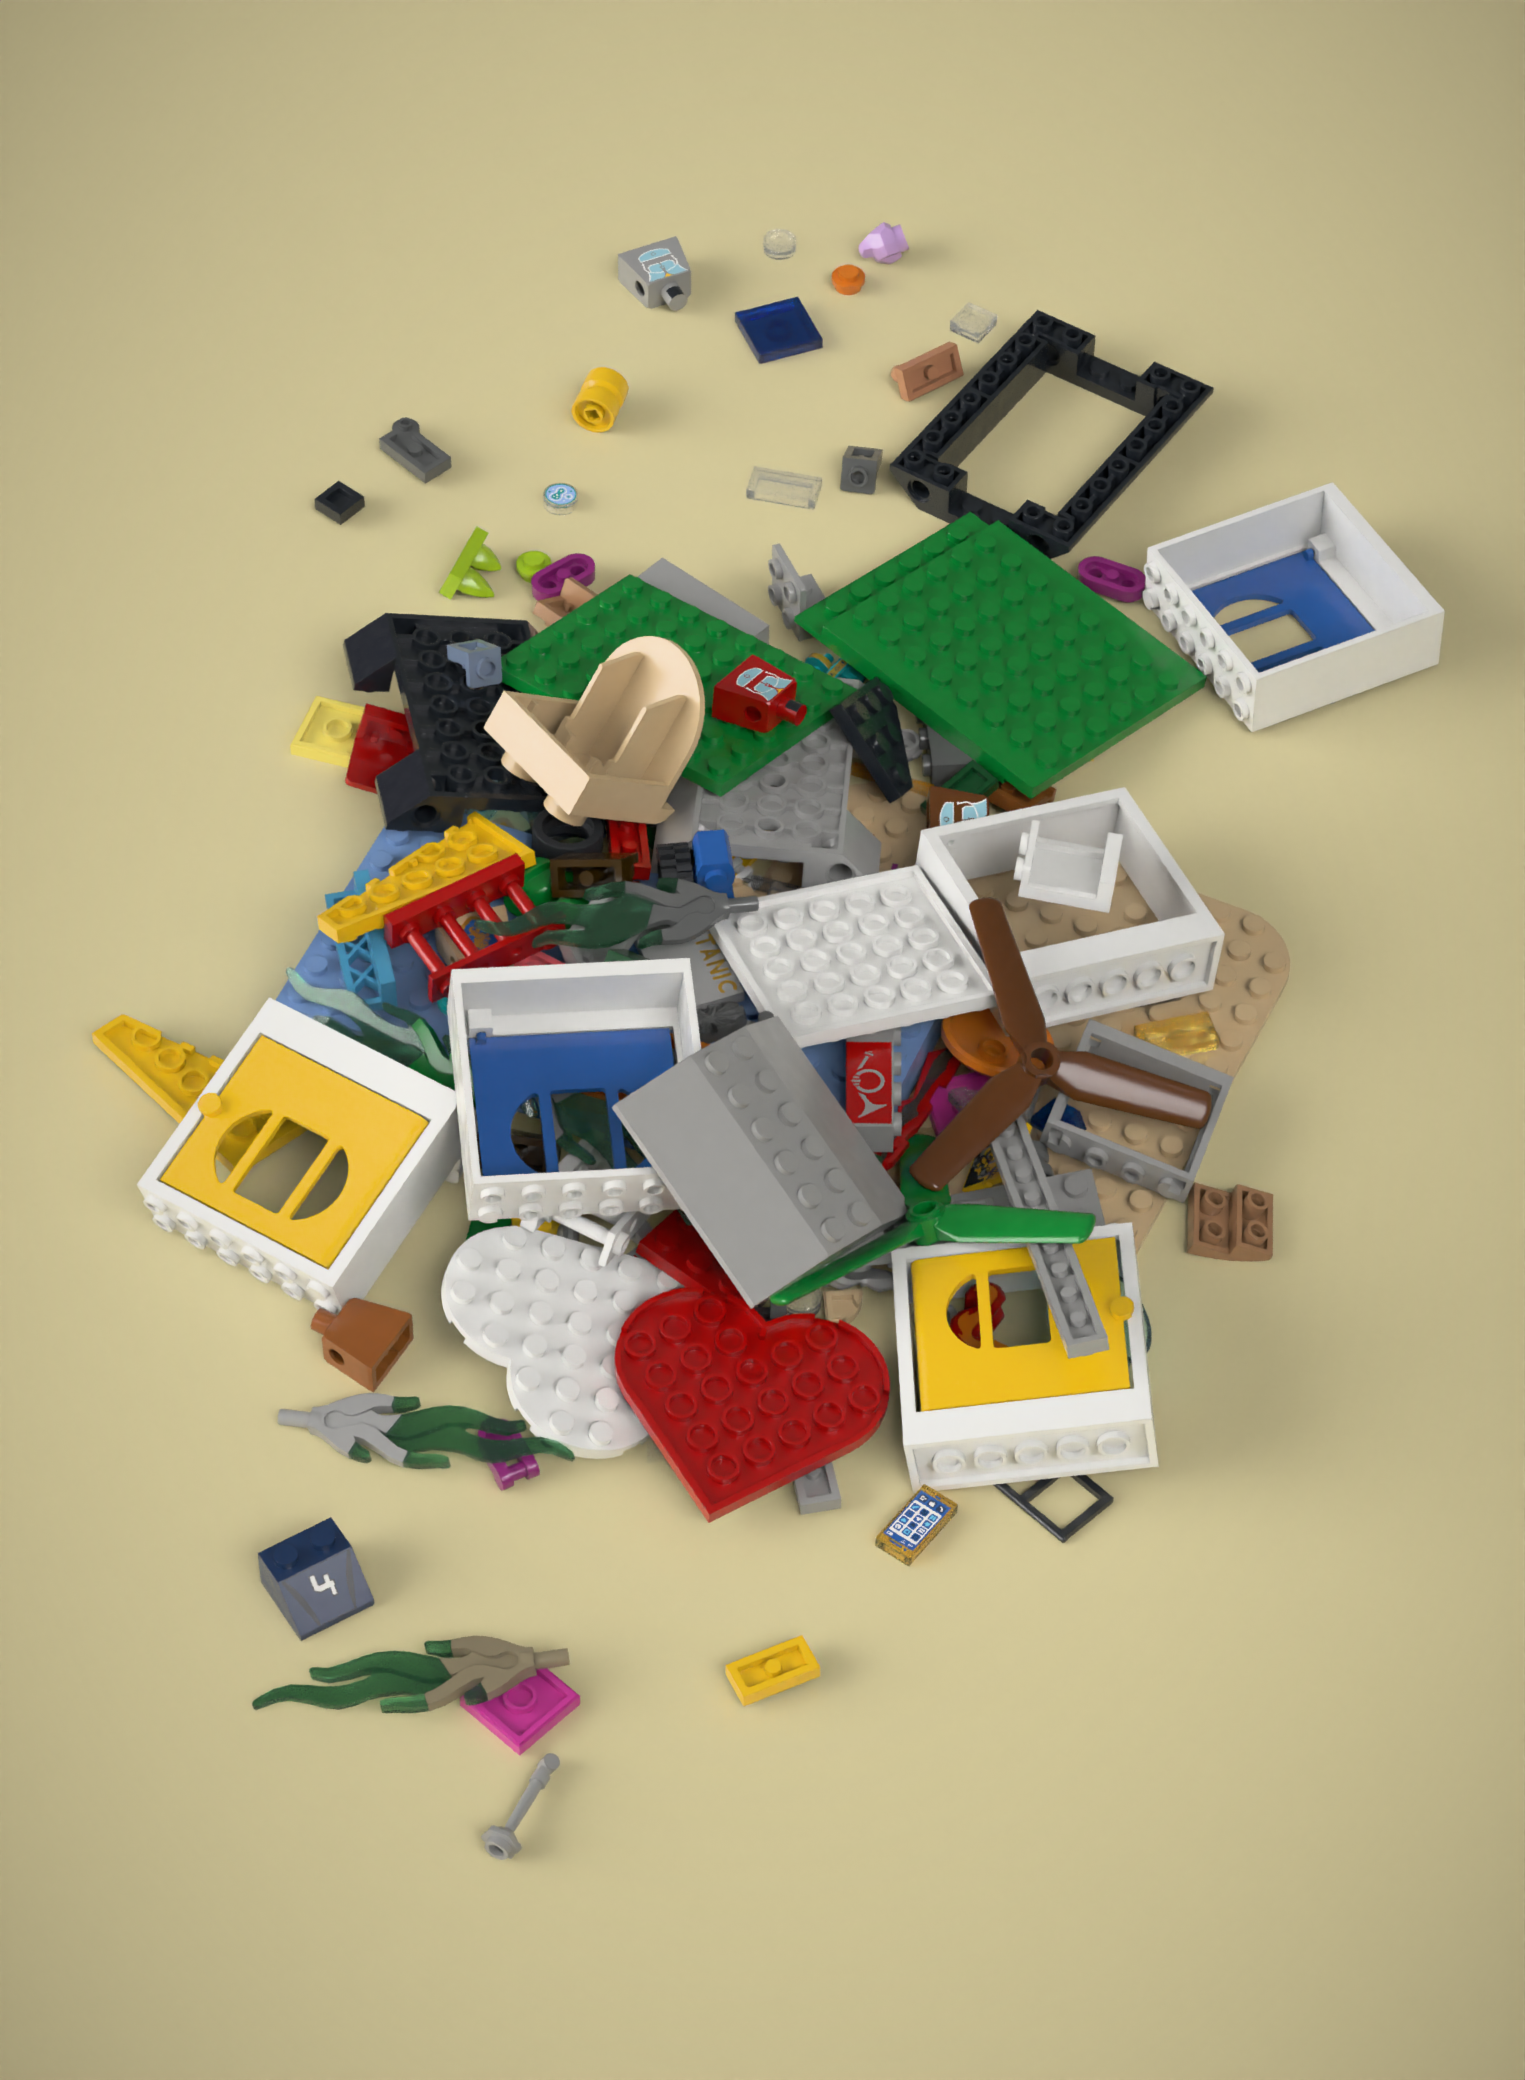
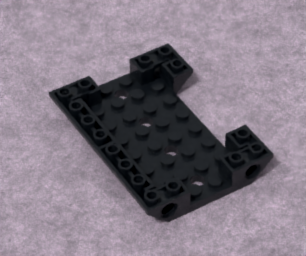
M385 613L344 640L343 648L353 690L368 693L375 691L389 692L393 672L395 671L413 744V753L375 778V786L386 830L443 833L452 826L461 828L464 810L474 809L477 811L526 812L532 831L534 819L541 811L546 810L543 802L548 793L538 783L523 780L508 771L501 762L505 750L483 728L503 691L522 692L503 682L470 689L466 682V669H463L461 664L448 660L447 645L480 639L501 647L502 657L538 634L536 629L527 620ZM601 819L602 824H603V826H604V835H603V838H605V837H606V829H605V825H604L603 819ZM570 833L553 835L557 837H578L585 839L582 836Z

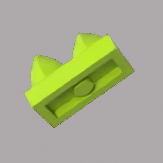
M476 526L441 587L440 594L450 600L456 590L476 597H494L495 594L489 583L480 573L473 569L488 572L501 570L497 556L488 546L483 544L489 534L488 532Z

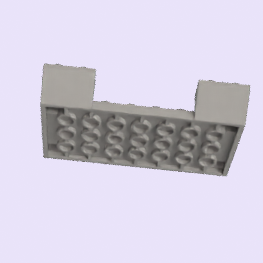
M838 678L856 689L864 685L860 680ZM832 718L722 797L680 776L666 800L675 811L665 821L657 824L651 873H658L656 860L657 844L688 842L693 867L692 840L696 832L724 829L729 836L732 856L744 859L778 860L784 863H804L801 887H811L879 873L881 842L847 810L852 758L860 757L836 720Z

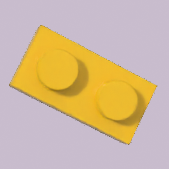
M800 1635L726 1664V1676L742 1705L746 1706L820 1677V1665L804 1637Z

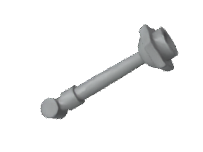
M548 1753L538 1762L537 1769H535L529 1779L528 1787L505 1827L493 1825L481 1836L485 1842L486 1851L492 1857L500 1860L512 1859L521 1850V1844L518 1842L514 1831L540 1790L545 1788L550 1780V1774L559 1767L560 1760L557 1755Z

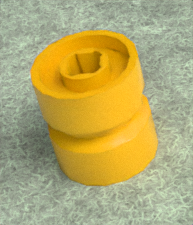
M607 367L592 369L587 374L581 391L572 405L574 420L581 427L592 432H605L613 426L619 414V409L628 395L629 386L626 379L617 371Z

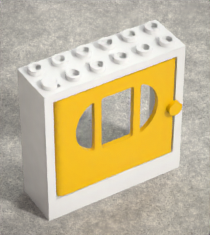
M269 997L137 1183V1186L144 1197V1205L151 1210L154 1216L152 1218L153 1222L163 1230L172 1232L175 1229L184 1234L185 1239L195 1247L204 1249L207 1246L215 1250L218 1257L227 1264L236 1266L239 1263L249 1268V1272L261 1282L269 1283L271 1280L281 1285V1289L290 1297L299 1301L305 1298L313 1302L317 1310L323 1308L338 1315L349 1299L359 1298L363 1300L462 1156L456 1094L454 1090ZM272 1113L226 1181L220 1183L216 1174V1156L226 1135L235 1126L248 1118ZM290 1120L327 1139L328 1142L278 1213H273L235 1193V1191L284 1121ZM344 1150L348 1159V1177L339 1197L327 1209L314 1216L292 1220L338 1151Z
M1132 1222L1094 1226L1091 1235L1085 1242L1072 1244L1108 1336L1109 1350L1070 1359L1067 1356L1049 1305L1048 1314L1051 1336L1049 1342L1003 1348L994 1347L989 1282L999 1285L1004 1293L1042 1289L1026 1243L947 1242L929 1246H909L891 1252L903 1446L913 1493H919L921 1490L923 1492L1159 1467L1140 1278ZM1122 1279L1124 1280L1125 1297L1121 1296L1120 1280ZM974 1284H977L981 1347L978 1349L958 1339L947 1322V1311L951 1299L965 1297V1293ZM909 1303H913L921 1412H916ZM1125 1320H1128L1134 1388L1131 1389L1124 1329Z

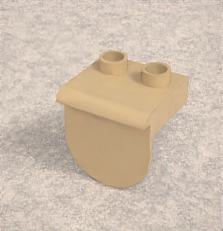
M637 637L622 644L605 662L598 666L580 700L503 691L483 728L505 750L501 758L503 766L523 780L538 783L548 793L543 802L544 807L550 814L562 822L573 826H582L587 817L658 824L665 821L675 811L666 800L700 739L705 715L704 689L695 663L678 644L661 637Z

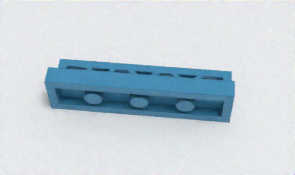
M368 869L353 872L355 890L325 894L326 908L329 909L347 896H359L366 891L365 884L371 881ZM374 929L364 933L363 935L365 936L357 945L351 942L340 944L335 942L352 1015L398 1007L396 981L383 929ZM357 957L371 963L364 973L349 967ZM364 986L379 993V997L357 1000L356 995Z

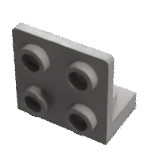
M780 543L772 545V559L768 561L769 571L772 576V585L768 586L771 603L774 606L778 605L786 628L793 630L799 642L813 638L811 634L794 622V618L799 613L825 599V596L812 574L801 577L798 575Z

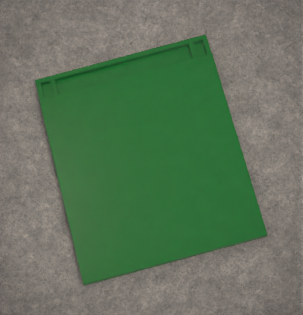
M972 512L967 513L819 601L794 618L795 623L867 679L871 680L877 676L881 683L889 687L894 700L948 742L974 759L1002 784L1008 781L1030 799L1204 688L1207 679L1206 675L999 520L988 525Z

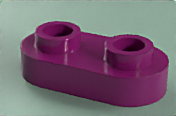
M570 554L536 572L531 579L533 597L538 601L560 596L565 579L571 577L584 586H589L595 580L594 560L585 554Z
M1099 556L1087 557L1078 566L1077 579L1098 594L1122 602H1135L1143 597L1146 577L1143 572L1136 568Z

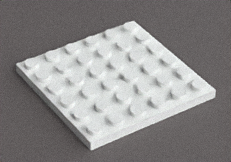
M918 865L758 897V911L731 913L728 919L716 923L709 929L759 1014L763 1011H770L774 1014V1017L778 1016L801 1049L827 1042H837L841 1039L864 1034H874L897 1027H907L930 1020L945 1019L963 1013L983 1011L997 1006L985 964Z

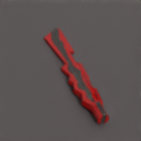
M948 1048L928 1052L913 1098L901 1101V1106H898V1112H902L901 1136H894L893 1152H873L882 1157V1166L886 1171L893 1168L909 1148L908 1140L919 1131L933 1111V1105L930 1101L938 1087L946 1089L960 1067L961 1063L952 1055Z

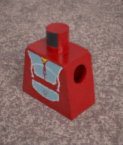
M752 654L714 686L711 717L761 733H767L782 720L796 726L800 725L805 718L807 707L795 701L797 688L795 678Z

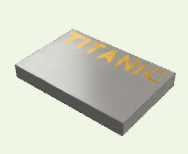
M659 925L650 929L645 927L635 940L634 945L639 955L650 960L690 958L696 1009L701 1007L702 1010L708 1009V1005L720 1002L725 1006L728 1002L738 1003L744 1001V990L709 930L696 939L683 944L661 945L659 938L661 929L671 926Z

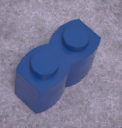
M724 829L696 832L692 840L694 857L692 874L694 883L718 893H727L728 898H734L732 884L735 879V872L727 832Z

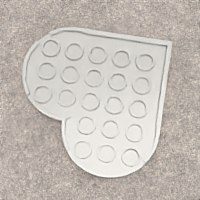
M505 1226L485 1230L472 1236L456 1250L444 1273L441 1287L443 1309L449 1324L454 1323L459 1332L465 1337L464 1344L486 1360L507 1368L506 1382L511 1404L514 1410H519L531 1425L529 1430L541 1441L561 1452L590 1459H606L621 1456L625 1450L633 1448L638 1444H644L650 1438V1435L624 1398L616 1380L614 1368L616 1344L621 1333V1327L638 1306L658 1294L673 1289L685 1288V1286L647 1260L623 1254L621 1257L615 1255L605 1267L601 1266L598 1262L603 1248L539 1230L533 1233L523 1227Z

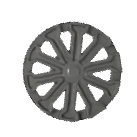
M720 1002L708 1005V1009L702 1010L701 1007L696 1009L701 1042H716L744 1027L747 1023L745 1009L742 1005L739 1006V1003L728 1002L723 1006V1003Z

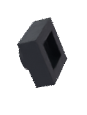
M337 481L315 498V509L340 525L365 507L364 496L340 481Z

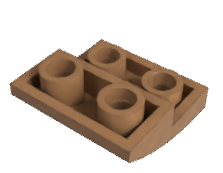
M1194 1182L1188 1193L1187 1253L1228 1261L1270 1260L1273 1256V1194L1237 1184L1230 1193Z

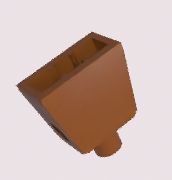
M359 1298L349 1299L338 1315L320 1308L315 1313L311 1322V1329L323 1335V1355L327 1363L372 1392H375L414 1339L412 1314Z

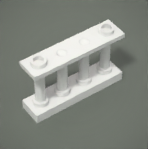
M592 1128L558 1164L559 1172L614 1169L613 1159L606 1156V1151L602 1149L606 1134ZM640 1211L622 1212L616 1216H603L600 1213L592 1214L613 1224L614 1226L611 1229L603 1227L583 1216L572 1219L560 1216H543L534 1221L521 1220L520 1226L534 1233L544 1221L551 1222L554 1220L604 1244L598 1264L605 1267L615 1255L619 1257L623 1255L630 1238L652 1214H643Z

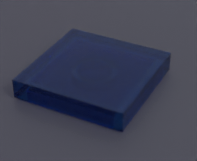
M798 297L735 312V322L759 364L823 348V338Z

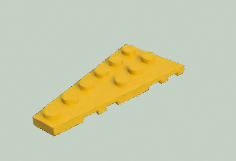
M474 811L467 816V824L461 828L457 826L450 827L444 831L445 838L438 843H426L390 867L388 877L382 881L377 878L372 879L365 884L366 891L359 896H347L318 915L319 930L338 944L354 941L359 935L374 929H383L384 915L515 853H518L524 861L525 869L536 865L535 851Z
M121 1014L92 1033L93 1043L179 1124L225 1061L214 1055L208 1058L197 1053L195 1046L184 1041L178 1044L162 1037V1031L125 1014ZM272 1113L248 1118L235 1126L222 1141L216 1159L232 1172ZM285 1120L255 1164L308 1129L290 1120Z

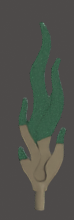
M468 1636L444 1641H426L424 1643L426 1653L433 1656L406 1651H384L365 1655L329 1668L312 1667L309 1669L312 1680L328 1684L347 1681L361 1676H371L341 1686L293 1684L282 1686L261 1695L252 1702L253 1709L258 1710L278 1702L294 1701L325 1709L340 1710L372 1699L397 1695H407L409 1697H392L381 1700L380 1707L382 1713L428 1712L443 1707L463 1695L466 1705H477L504 1694L529 1677L537 1676L538 1669L570 1665L568 1648L534 1653L533 1647L519 1646L505 1640L487 1636Z

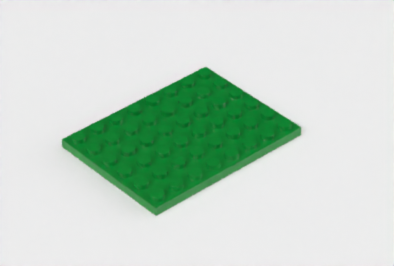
M631 574L501 657L502 682L526 694L580 700L598 666L605 662L622 644L643 636L661 637L678 644L695 663L702 680L705 697V715L701 736L680 776L720 797L834 718L829 710L858 690L842 682L840 679L834 678L814 668L812 665L794 658L781 649H777L757 639L755 636L747 634ZM753 654L795 678L797 682L795 701L806 705V715L798 726L782 720L767 733H761L711 717L714 686Z

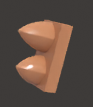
M950 341L908 362L896 365L891 370V377L898 383L901 399L908 402L964 375L958 346Z

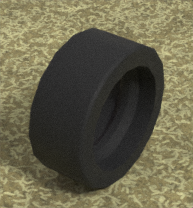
M543 810L533 822L531 849L535 851V857L547 858L549 860L565 853H602L604 826L600 818L587 817L582 826H573L557 819L547 810ZM570 833L582 836L585 840L575 843H563L549 837L555 834ZM566 867V872H572V867Z

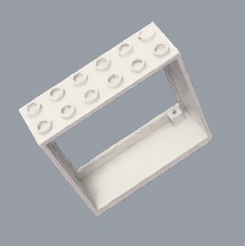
M1125 787L921 830L916 865L919 866L984 964L985 961L969 910V904L979 898L967 880L1015 870L1017 857L1025 858L1023 855H1018L1022 832L1030 833L1032 820L1040 821L1039 837L1105 849L1108 832L1123 835L1119 862L1159 921L1020 952L1045 1017L1046 1028L1213 990L1225 933ZM998 1006L989 1008L1005 1035L1009 1036L1003 1026Z

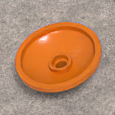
M989 1008L983 1011L950 1016L942 1020L941 1036L946 1047L960 1063L972 1071L991 1078L1016 1064L1020 1054L1010 1037L1005 1035ZM1046 1028L1047 1042L1054 1045L1053 1038ZM1031 1058V1062L1036 1068L1045 1070V1065L1041 1060Z

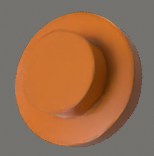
M843 265L833 271L832 283L840 294L854 295L864 285L865 273L854 265Z

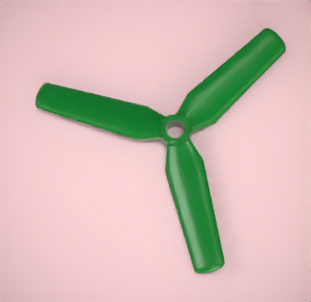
M914 1134L908 1140L909 1148L900 1158V1191L905 1197L904 1204L908 1209L906 1212L907 1221L772 1296L770 1301L777 1306L789 1305L912 1241H916L917 1245L929 1246L941 1240L958 1243L1081 1244L1091 1235L1096 1217L1092 1213L982 1204H950L951 1196L948 1183L940 1191H931L921 1186L910 1174V1166L936 1138L930 1135Z

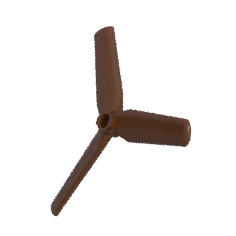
M983 897L969 904V910L1003 1026L1020 1056L1015 1065L991 1077L910 1166V1174L921 1186L931 1191H940L1030 1107L1038 1087L1045 1084L1076 1101L1195 1129H1202L1205 1126L1212 1107V1097L1208 1091L1087 1051H1058L1052 1043L1047 1042L1045 1017L1001 902L996 898ZM1031 1058L1041 1060L1045 1065V1070L1036 1068L1032 1064Z

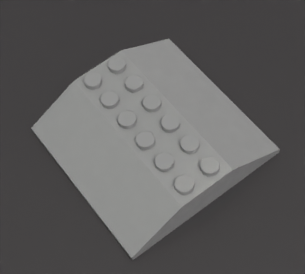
M778 1016L746 1025L695 1052L612 1107L751 1309L906 1217L908 1209L904 1204L905 1197Z

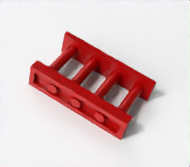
M518 853L384 915V939L391 949L404 943H409L431 972L428 977V998L432 1003L444 997L448 998L451 969L509 967L544 949L554 948L562 940L565 934L566 916L561 911L545 919L522 889L524 887L525 863ZM503 896H509L531 926L512 935L489 903ZM469 912H476L498 942L479 950L456 919ZM438 927H443L465 958L445 966L423 934Z

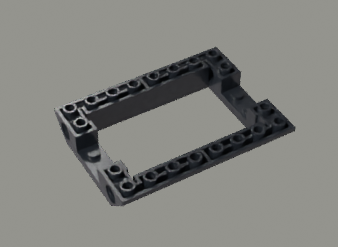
M1037 310L890 464V471L919 510L949 524L969 512H972L988 525L999 520L1045 556L1052 559L1069 553L1213 394L1214 388L1157 362H1153L1140 377L1095 357L1096 335ZM1046 372L1145 416L1057 515L1046 511L1045 507L1028 499L1013 514L967 493L968 472L958 468Z

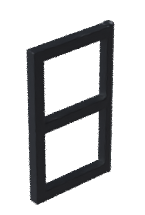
M1087 1475L1071 1476L1094 1495L1098 1501L1061 1530L1029 1503L1059 1478L1041 1479L1022 1495H1019L1006 1483L993 1485L1062 1543H1065L1072 1535L1111 1505L1114 1499Z

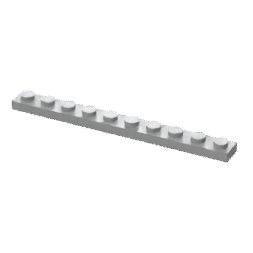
M1021 1115L989 1144L1012 1207L1059 1211L1026 1123ZM1026 1243L1068 1358L1089 1356L1093 1353L1109 1350L1108 1336L1073 1245Z

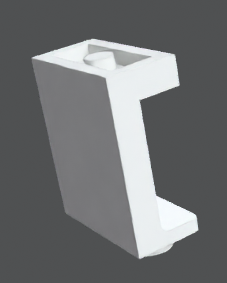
M1032 820L1030 833L1022 832L1018 855H1023L1025 858L1017 857L1013 880L1021 881L1018 896L1109 913L1123 835L1108 832L1105 849L1039 837L1040 821Z

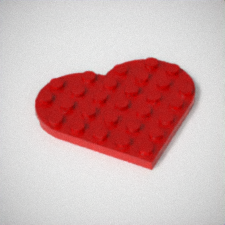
M703 1287L673 1289L658 1294L642 1303L624 1322L615 1348V1376L621 1393L708 1523L859 1448L880 1427L888 1407L890 1378L886 1362L876 1345L856 1327L840 1319L836 1323L815 1318V1314L812 1313L785 1315L766 1322L754 1308L751 1309L745 1301L729 1293L725 1297L704 1292Z

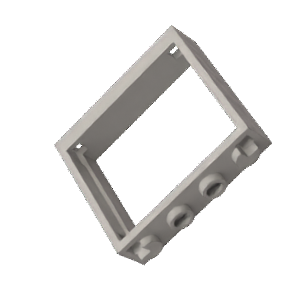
M1089 1018L1076 1051H1087L1208 1091L1212 1097L1209 1119L1205 1126L1199 1130L1184 1171L1061 1121L1070 1098L1061 1092L1058 1093L1039 1141L1055 1153L1065 1154L1086 1163L1092 1168L1104 1170L1123 1178L1129 1183L1138 1184L1158 1192L1166 1198L1184 1203L1195 1180L1234 1077ZM1090 1036L1101 1040V1042L1091 1039ZM1212 1085V1086H1215V1087H1217V1088H1220V1091H1219V1090H1216V1089H1214V1088H1211V1087H1209V1086Z

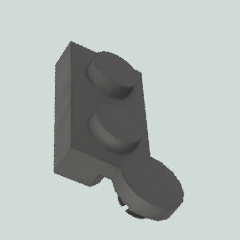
M405 417L393 423L392 431L379 438L380 449L425 484L452 467L451 457L421 435L419 424L413 419Z

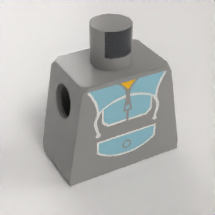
M676 236L618 254V280L646 308L653 309L667 304L671 310L677 311L687 304V298L691 295V270Z

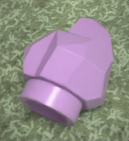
M883 222L866 236L859 244L858 250L863 258L873 257L877 263L892 264L902 257L901 252L909 250L900 224L891 227L890 224Z

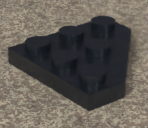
M876 676L829 711L888 802L892 803L913 788L898 710L893 702V694L889 687L881 683Z

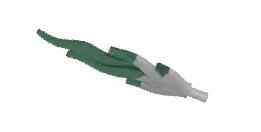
M363 1393L335 1401L328 1405L312 1407L311 1412L280 1409L278 1414L279 1425L308 1428L310 1434L320 1437L340 1454L362 1463H370L372 1458L369 1451L360 1445L367 1446L391 1463L411 1469H446L451 1467L449 1458L445 1455L418 1453L432 1450L454 1452L490 1464L506 1462L538 1453L553 1454L569 1461L575 1460L574 1453L558 1441L548 1438L530 1437L492 1440L465 1431L467 1429H476L487 1433L510 1436L524 1432L527 1429L524 1420L505 1421L471 1408L451 1405L431 1407L406 1413L421 1407L420 1399L416 1396L398 1397L379 1393ZM382 1413H405L399 1415H379Z

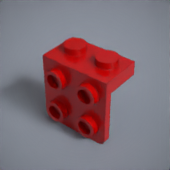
M366 703L356 731L345 777V783L348 786L377 794L375 786L376 776L414 752L405 714Z

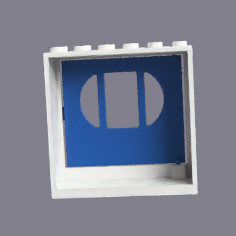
M1333 482L1153 545L1147 549V563L1144 565L1146 581L1145 590L1142 594L1146 607L1149 610H1153L1161 620L1165 631L1170 632L1175 637L1182 652L1192 658L1198 670L1206 675L1214 685L1218 696L1227 701L1232 707L1236 718L1239 721H1243L1251 732L1439 664L1444 609ZM1266 600L1278 603V605L1223 625H1219L1214 619L1222 609L1239 601ZM1291 614L1313 640L1250 663L1229 636Z
M690 958L451 969L447 1015L468 1221L479 1220L483 1223L497 1222V1219L507 1218L534 1221L543 1216H560L572 1219L582 1214L600 1213L603 1216H616L622 1212L640 1211L643 1214H655L669 1209H680L683 1211L647 1158L637 1167L627 1168L622 1123L612 1107L619 1102L618 1093L630 1095L674 1066L670 1030H673L677 1064L701 1050ZM467 1040H469L483 1176L480 1173ZM605 1093L614 1169L559 1172L551 1104L552 1094ZM532 1097H536L539 1104L546 1173H538L527 1166L516 1153L511 1139L513 1118L519 1108Z

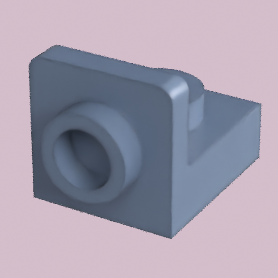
M480 639L447 645L448 660L459 663L463 669H466L468 687L478 688L502 682L501 647Z

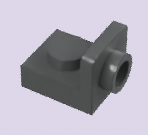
M848 446L842 460L840 489L848 492L873 494L876 490L877 472L882 463L883 449Z

